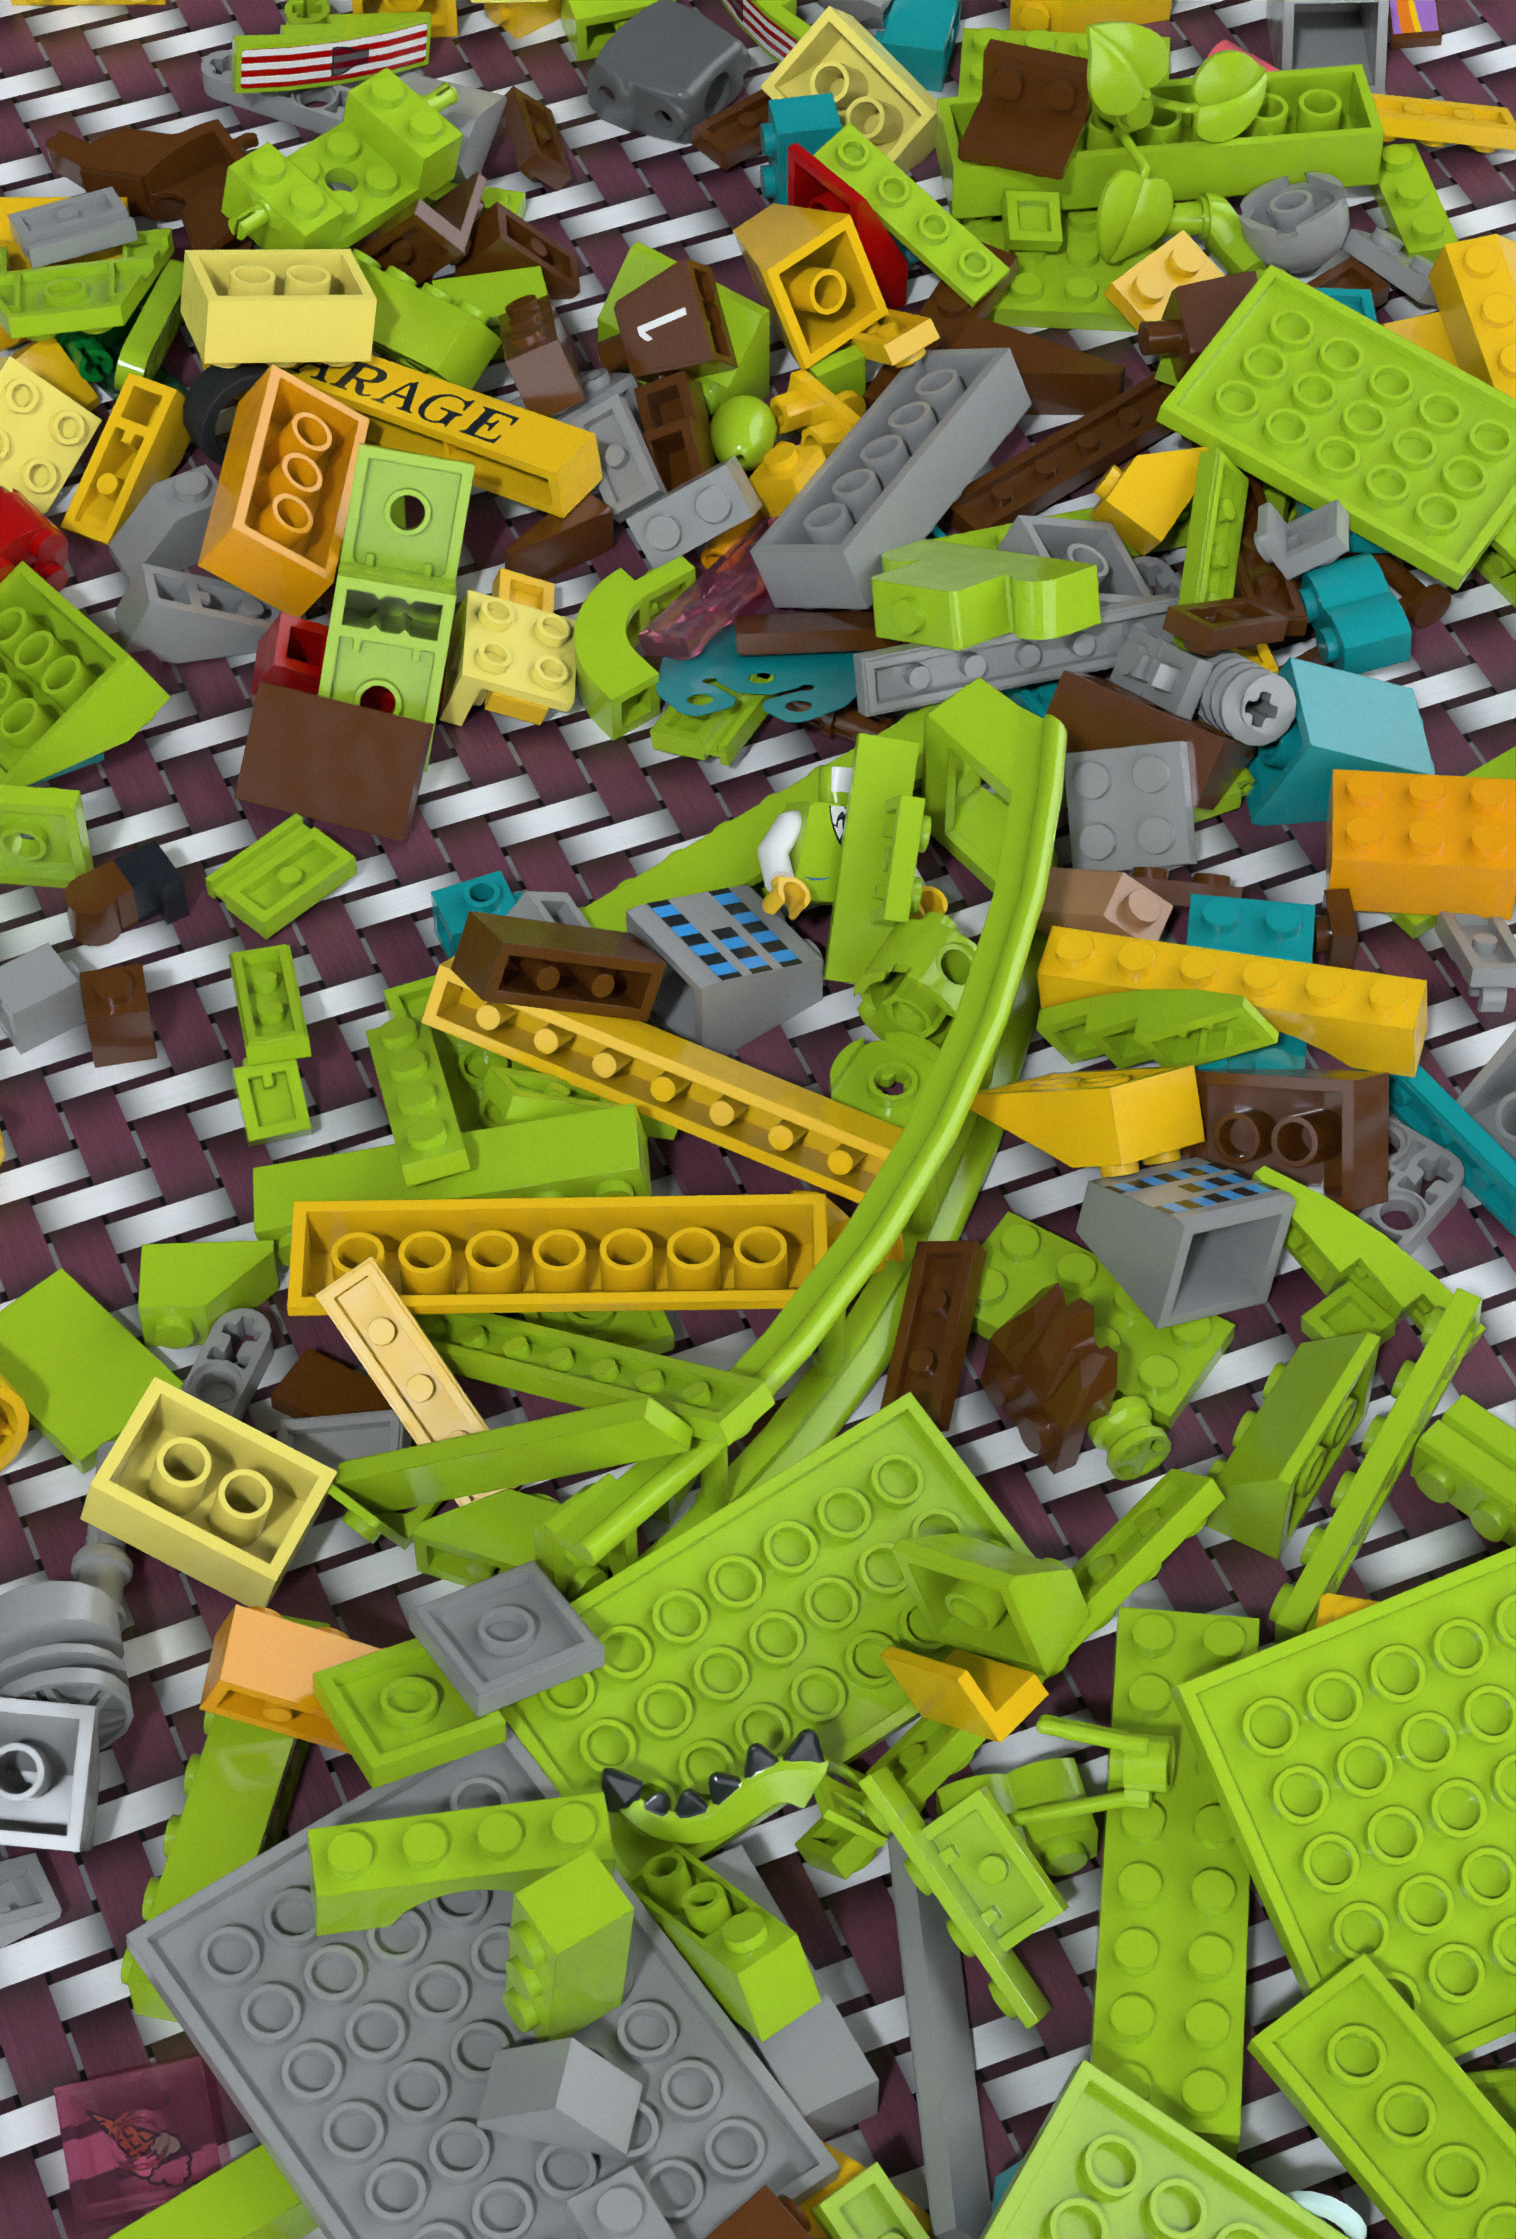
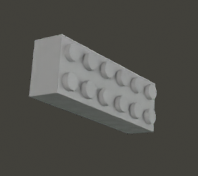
M1010 348L926 350V354L921 359L902 368L750 550L775 608H802L804 610L836 608L859 611L868 609L873 605L871 577L882 574V553L925 539L934 530L937 522L953 502L961 496L962 491L977 472L987 464L989 457L1005 437L1014 430L1017 422L1032 405Z

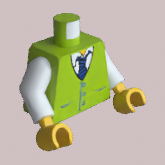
M820 767L818 801L787 803L783 813L778 815L759 844L757 854L765 888L767 889V895L762 900V908L767 914L774 915L785 904L789 910V918L795 920L808 904L833 906L852 768ZM916 868L915 877H921L919 871ZM923 878L920 906L915 915L909 914V920H922L925 912L932 911L945 914L947 911L948 902L945 895L937 888L926 886Z

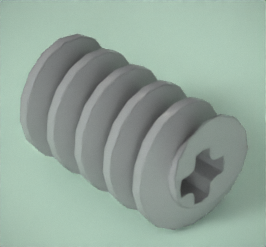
M1229 649L1219 650L1215 656L1196 654L1215 665L1193 714L1195 717L1246 745L1263 746L1276 741L1288 731L1295 718L1297 702L1293 688L1285 678Z

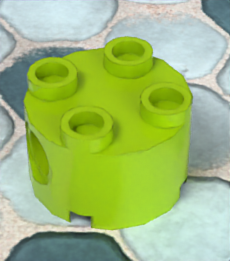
M928 912L922 920L910 919L908 923L896 924L854 986V996L860 993L862 1002L857 1008L862 1021L881 1040H884V1032L900 1031L918 1035L941 1048L956 1016L977 945L958 932V928L951 918L939 912Z

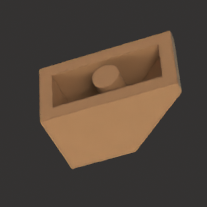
M1050 867L1045 900L1036 929L1049 937L1052 926L1158 941L1173 909V905L1124 872Z

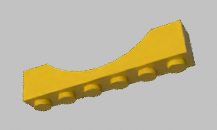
M1052 926L1037 971L1041 1009L1091 996L1144 989H1198L1244 996L1277 1031L1313 1045L1351 1068L1374 1072H1389V1074L1415 1078L1428 1029L1427 980L1058 926Z

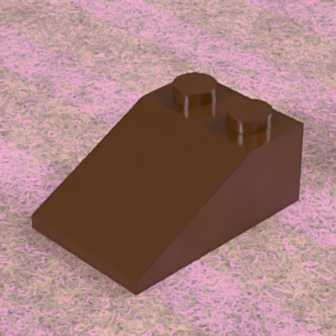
M1195 1069L1205 1142L1181 1148V1159L1179 1161L1199 1157L1251 1178L1257 1170L1266 1166L1326 1196L1347 1211H1355L1388 1202L1389 1072L1338 1069Z

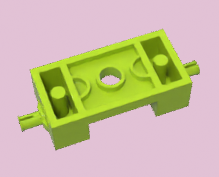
M386 67L348 91L343 121L310 143L285 157L271 143L267 142L228 166L221 212L229 218L228 226L233 235L237 234V239L239 240L249 236L263 250L347 249L381 227L382 224L417 199H424L454 179L463 134L445 119L440 112L458 102L459 97L456 89L453 86L450 88V83L444 82L427 95H420ZM336 182L348 185L353 191H333L327 185Z

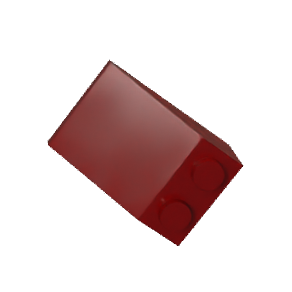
M797 142L788 146V205L850 214L886 307L896 310L905 305L908 277L907 261L868 201Z

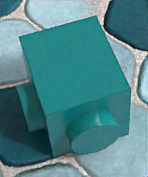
M500 870L431 892L434 932L447 959L452 958L456 954L469 911L506 916L521 898L522 893L520 891L511 892Z

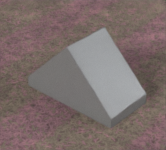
M573 2037L495 2051L477 2119V2127L626 2161L643 2084Z

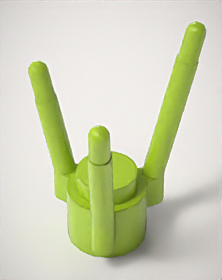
M1043 1714L1039 1717L1036 1724V1729L1039 1733L1110 1748V1781L1123 1783L1124 1790L1033 1807L1027 1810L1011 1812L1006 1816L1012 1825L1016 1827L1122 1807L1150 1809L1152 1792L1166 1794L1171 1792L1176 1754L1174 1736L1126 1732L1074 1719Z

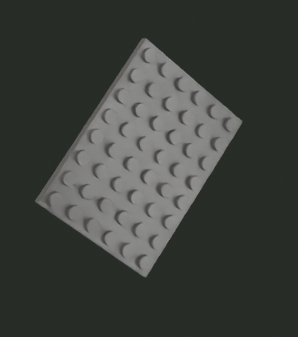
M507 1723L506 1742L384 1786L369 1789L126 1934L128 1950L327 2239H579L564 2213L565 2202L631 2165L635 2168L677 2239H705L765 2185L770 2188L776 2197L784 2194L797 2205L801 2204L837 2180L841 2167L616 1868L614 1869L613 1879L635 1908L622 2005L570 2037H573L643 2084L626 2161L477 2127V2119L494 2052L541 2043L532 2030L527 2033L519 2030L509 2016L502 1999V1994L506 1989L507 1972L505 1962L508 1960L510 1942L508 1929L511 1927L513 1894L515 1893L501 1890H472L448 1894L411 1908L402 1914L390 1927L316 1936L307 1870V1829L562 1797Z

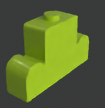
M921 539L882 553V574L871 577L876 637L949 650H962L1008 633H1014L1016 637L1021 639L1047 640L1067 636L1101 623L1096 564Z

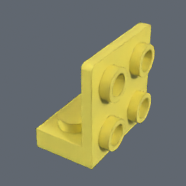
M0 357V486L7 493L13 492V488L20 491L42 513H47L102 420L12 357Z
M467 590L452 621L439 720L462 726L472 705L481 706L487 690L569 712L575 702L576 663L574 629L576 620Z

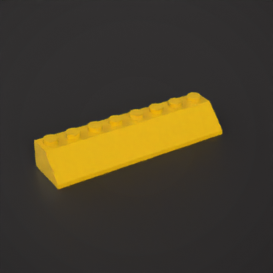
M826 1194L294 1201L287 1300L288 1316L328 1315L315 1295L370 1257L375 1259L412 1314L783 1309L828 1251Z

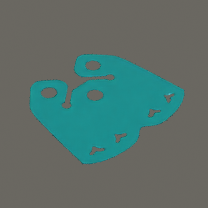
M735 625L694 626L672 631L662 659L659 682L656 683L657 694L678 712L691 716L728 709L736 702L735 697L712 684L704 683L703 681L707 678L717 679L718 683L735 692L769 695L800 688L802 685H812L814 687L812 690H801L768 699L763 703L762 708L765 712L782 721L798 723L839 710L856 698L853 654L868 651L740 656V654H737ZM706 633H712L711 635H708L703 639H699L695 636H690L692 634L703 635ZM756 673H768L773 675L774 679L768 683L758 684L749 681L748 677ZM705 694L712 696L713 701L705 705H694L689 703L687 699L692 695ZM793 701H806L812 707L806 711L794 712L787 710L785 705Z

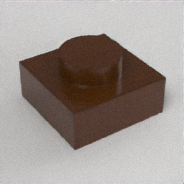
M1349 889L1324 890L1321 915H1315L1313 952H1323L1325 966L1353 970L1358 933Z

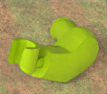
M1202 192L1201 196L1196 198V201L1173 203L1171 220L1161 237L1175 236L1182 230L1189 236L1197 235L1212 260L1227 275L1256 271L1259 280L1268 269L1245 242L1238 213L1224 197L1215 193Z

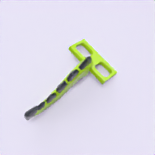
M809 1728L802 1730L782 1756L777 1757L760 1743L750 1745L746 1753L744 1771L740 1777L723 1772H714L708 1778L712 1800L706 1802L692 1788L686 1789L680 1794L674 1811L668 1810V1798L665 1792H656L649 1798L642 1800L640 1798L643 1786L642 1780L615 1768H604L601 1773V1788L605 1795L607 1812H621L625 1819L649 1837L667 1843L692 1845L717 1841L740 1830L777 1803H787L799 1808H805L813 1793L822 1818L882 1848L888 1840L887 1835L883 1834L874 1825L864 1809L862 1799L867 1795L858 1782L865 1778V1775L823 1754L817 1733ZM828 1770L844 1778L851 1784L852 1788L832 1779L826 1774V1771ZM835 1803L859 1815L865 1824L843 1814L835 1806Z

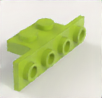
M850 122L813 154L817 160L868 201L883 226L972 308L1009 274L1011 270Z
M865 733L857 734L822 980L855 985L896 924L908 923L909 914L915 915L919 909L923 883L921 877H915L918 852L924 853L929 843L931 817L923 815L926 798L912 796L920 745L918 742Z
M887 1766L863 1778L858 1783L867 1795L862 1799V1803L869 1818L883 1834L889 1835L891 1832L894 1834L909 1856L904 1860V1865L914 1884L927 1896L935 1894L950 1916V1919L946 1921V1927L955 1944L966 1956L972 1958L976 1955L991 1976L992 1980L988 1982V1988L998 2007L1012 2020L1019 2017L1028 2030L1052 2011L1053 2008L1011 1948L1060 1915L1069 1906L986 1786L978 1789L927 1825Z

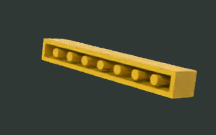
M455 956L439 965L421 1022L539 1072L557 1076L568 1081V1084L620 1105L635 1103L637 1111L643 1115L860 1204L904 1131L903 1128L638 1020L482 1001L451 970Z

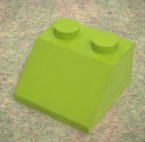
M958 1533L899 1539L892 1548V1552L933 1640L1047 1677L1090 1615L1078 1586L1076 1575L1072 1569L1056 1559L1047 1557L1041 1560L1013 1551L996 1540H986L984 1542Z

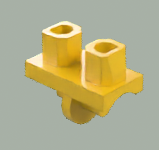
M800 369L791 372L788 391L773 397L769 408L774 414L777 432L780 435L797 430L802 435L800 446L820 445L827 459L864 415L866 402L854 390H844L835 395L806 369Z

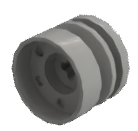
M46 1581L24 1585L0 1595V1697L98 1706L99 1750L109 1747L127 1732L134 1718L125 1662L122 1661L124 1649L115 1601L100 1588L74 1581Z

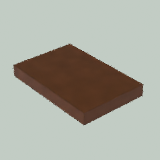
M259 681L234 799L292 814L297 813L300 816L401 842L408 841L434 723L267 681Z

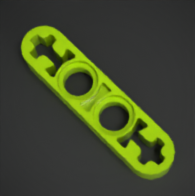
M174 259L167 261L122 347L115 373V390L121 391L129 372L153 381L184 320L180 312L184 262Z

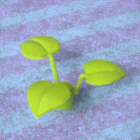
M1123 21L1100 22L1086 26L1088 43L1087 88L1092 101V109L1098 117L1115 125L1112 132L1113 137L1122 142L1138 169L1137 173L1130 169H1121L1115 172L1102 191L1097 210V241L1101 257L1105 262H1119L1151 246L1167 229L1173 212L1174 201L1170 185L1160 177H1149L1150 166L1130 137V132L1146 127L1153 117L1154 108H1160L1183 114L1195 113L1194 131L1204 141L1212 143L1224 142L1238 136L1252 123L1258 114L1267 88L1266 69L1247 54L1237 50H1224L1214 53L1205 59L1197 69L1192 80L1191 94L1194 102L1183 103L1157 97L1151 94L1149 88L1157 85L1165 77L1169 66L1168 49L1163 38L1158 33L1142 25Z

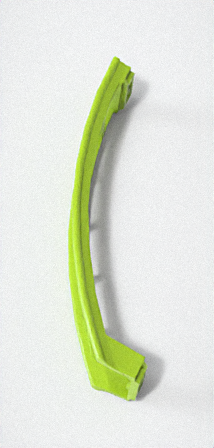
M980 677L961 688L924 715L921 798H926L923 815L931 817L930 834L993 892L991 904L956 1016L906 1128L846 1227L766 1332L728 1372L765 1380L773 1396L811 1356L817 1346L818 1353L812 1357V1366L769 1423L729 1467L728 1446L692 1437L689 1451L638 1461L617 1480L608 1473L599 1481L585 1485L534 1525L536 1563L568 1603L573 1602L835 1439L891 1362L917 1241H959L1004 1132L1002 1127L970 1110V1107L977 1092L1019 1081L1037 1021L1040 1003L1037 971L1048 937L1038 931L1036 926L1045 900L1050 867L1058 868V855L1053 847L1063 792L1067 731L1061 721L1055 716L1046 714L1044 719L1014 703ZM981 778L1009 803V806L982 787ZM902 1232L905 1260L900 1263L893 1260H885L884 1270L873 1274ZM867 1282L865 1288L863 1289L862 1293L860 1294L859 1298L857 1299L856 1303L854 1304L853 1308L851 1309L850 1313L846 1318V1308L852 1302V1300L855 1298V1296L858 1294V1292L861 1290L864 1284ZM701 1473V1491L695 1495L696 1502L668 1532L638 1557L637 1528L696 1475Z

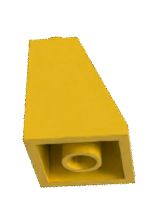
M773 203L733 230L762 304L770 310L771 326L800 368L808 369L889 313L850 214Z

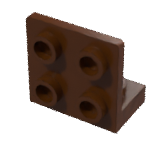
M990 39L984 50L982 96L959 143L958 158L985 166H995L1028 173L1037 177H1047L1056 180L1063 179L1092 114V101L1087 88L1088 59Z
M476 172L430 206L420 198L382 224L381 227L351 246V251L355 248L376 260L382 266L380 270L384 272L389 265L398 268L417 282L416 287L421 289L424 283H428L437 271L448 264L451 266L458 264L468 253L472 244L469 236L473 223L484 206L481 197L487 178Z

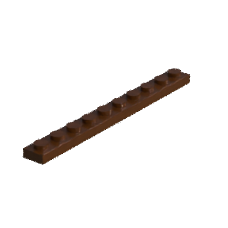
M1353 256L1306 283L1314 288L1371 289L1375 309L1388 301L1390 284ZM1156 373L968 484L962 491L961 496L953 502L941 518L959 533H965L1013 523L1018 515L1032 516L1109 470L1113 464H1119L1172 432V429L1157 422L1156 419L1160 406L1175 386L1155 380Z

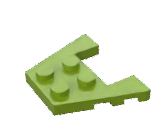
M171 228L137 231V241L122 244V258L11 271L8 248L1 247L0 325L11 339L26 337L31 341H44L55 337L58 333L82 331L86 334H102L110 331L113 327L124 326L174 252Z

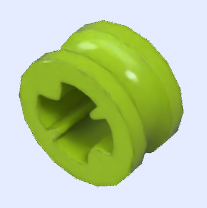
M289 0L284 10L287 20L286 25L327 24V16L331 14L329 2L327 0Z

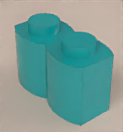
M1366 552L1343 558L1326 566H1317L1302 573V584L1298 591L1308 617V623L1310 622L1316 631L1318 652L1325 664L1332 663L1335 669L1361 674L1410 660L1412 631L1408 619L1397 598L1389 591L1384 574L1372 554Z

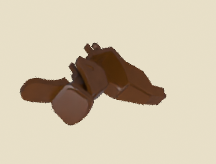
M215 119L176 134L124 128L92 143H88L62 130H58L55 136L50 137L46 141L45 145L53 170L85 189L86 193L112 186L119 197H127L129 211L157 221L181 218L191 250H254L253 240L249 236L239 240L237 239V234L233 235L228 226L229 218L221 212L228 166L248 155L244 153L247 149L259 145L257 134L245 133L232 139L221 122Z

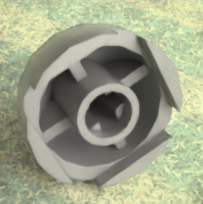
M1306 172L1307 182L1289 185L1288 177L1283 176L1257 187L1242 200L1240 204L1242 215L1238 214L1244 240L1267 268L1272 264L1277 268L1285 270L1287 273L1308 275L1319 270L1323 264L1329 261L1341 249L1346 240L1350 222L1346 196L1340 180L1329 174Z

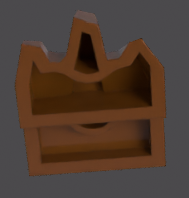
M1058 1282L1042 1288L993 1334L981 1375V1382L989 1400L994 1405L1002 1407L1019 1429L1021 1439L1027 1449L1034 1454H1038L1053 1474L1076 1465L1087 1423L1109 1415L1117 1388L1118 1354L1108 1345L1101 1349L1096 1345L1094 1338L1095 1307L1082 1298L1066 1305L1064 1292Z

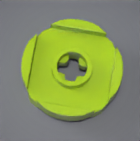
M900 1031L884 1032V1040L873 1041L865 1044V1037L858 1039L846 1046L833 1062L830 1071V1099L905 1129L941 1048L918 1035ZM894 1082H899L903 1084V1093L887 1095L882 1093L878 1086L881 1085L889 1088Z

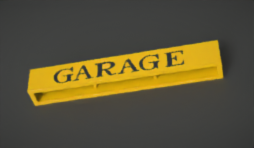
M371 355V361L352 362L344 367L329 366L322 362H297L292 367H279L369 418L370 422L365 444L475 463L472 486L557 517L564 518L603 479L595 433L380 357ZM200 357L202 368L204 371L212 364H204ZM249 390L243 391L233 398L241 400Z

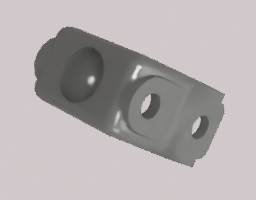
M659 0L628 20L604 45L595 64L587 71L588 103L597 111V118L626 131L678 143H688L691 141V127L724 110L741 94L743 90V75L751 66L750 54L739 39L723 30L698 11L672 0ZM603 86L613 92L615 99L610 98L605 93Z

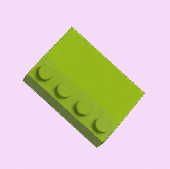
M21 561L0 583V784L28 786L129 741L143 726L153 720L161 707L171 698L125 650L25 562Z

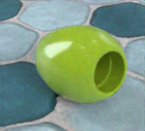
M737 395L729 398L719 406L710 425L711 443L718 460L723 462L735 455L744 472L754 470L762 463L765 454L774 447L777 439L776 419L772 410L763 400L752 395Z

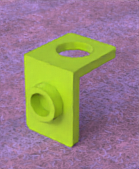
M331 1484L327 1491L329 1495L348 1508V1511L341 1520L372 1544L382 1534L404 1550L413 1541V1532L417 1524L429 1519L442 1503L441 1501L421 1505L413 1511L404 1514L394 1511L379 1514L362 1502H358L334 1484Z

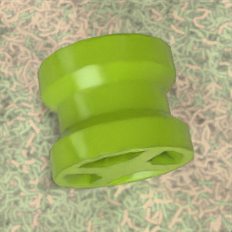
M1128 1396L1113 1401L1109 1415L1092 1421L1088 1425V1436L1097 1449L1106 1450V1465L1118 1480H1133L1146 1475L1157 1468L1171 1451L1172 1443L1164 1430L1151 1424L1152 1411L1142 1397Z

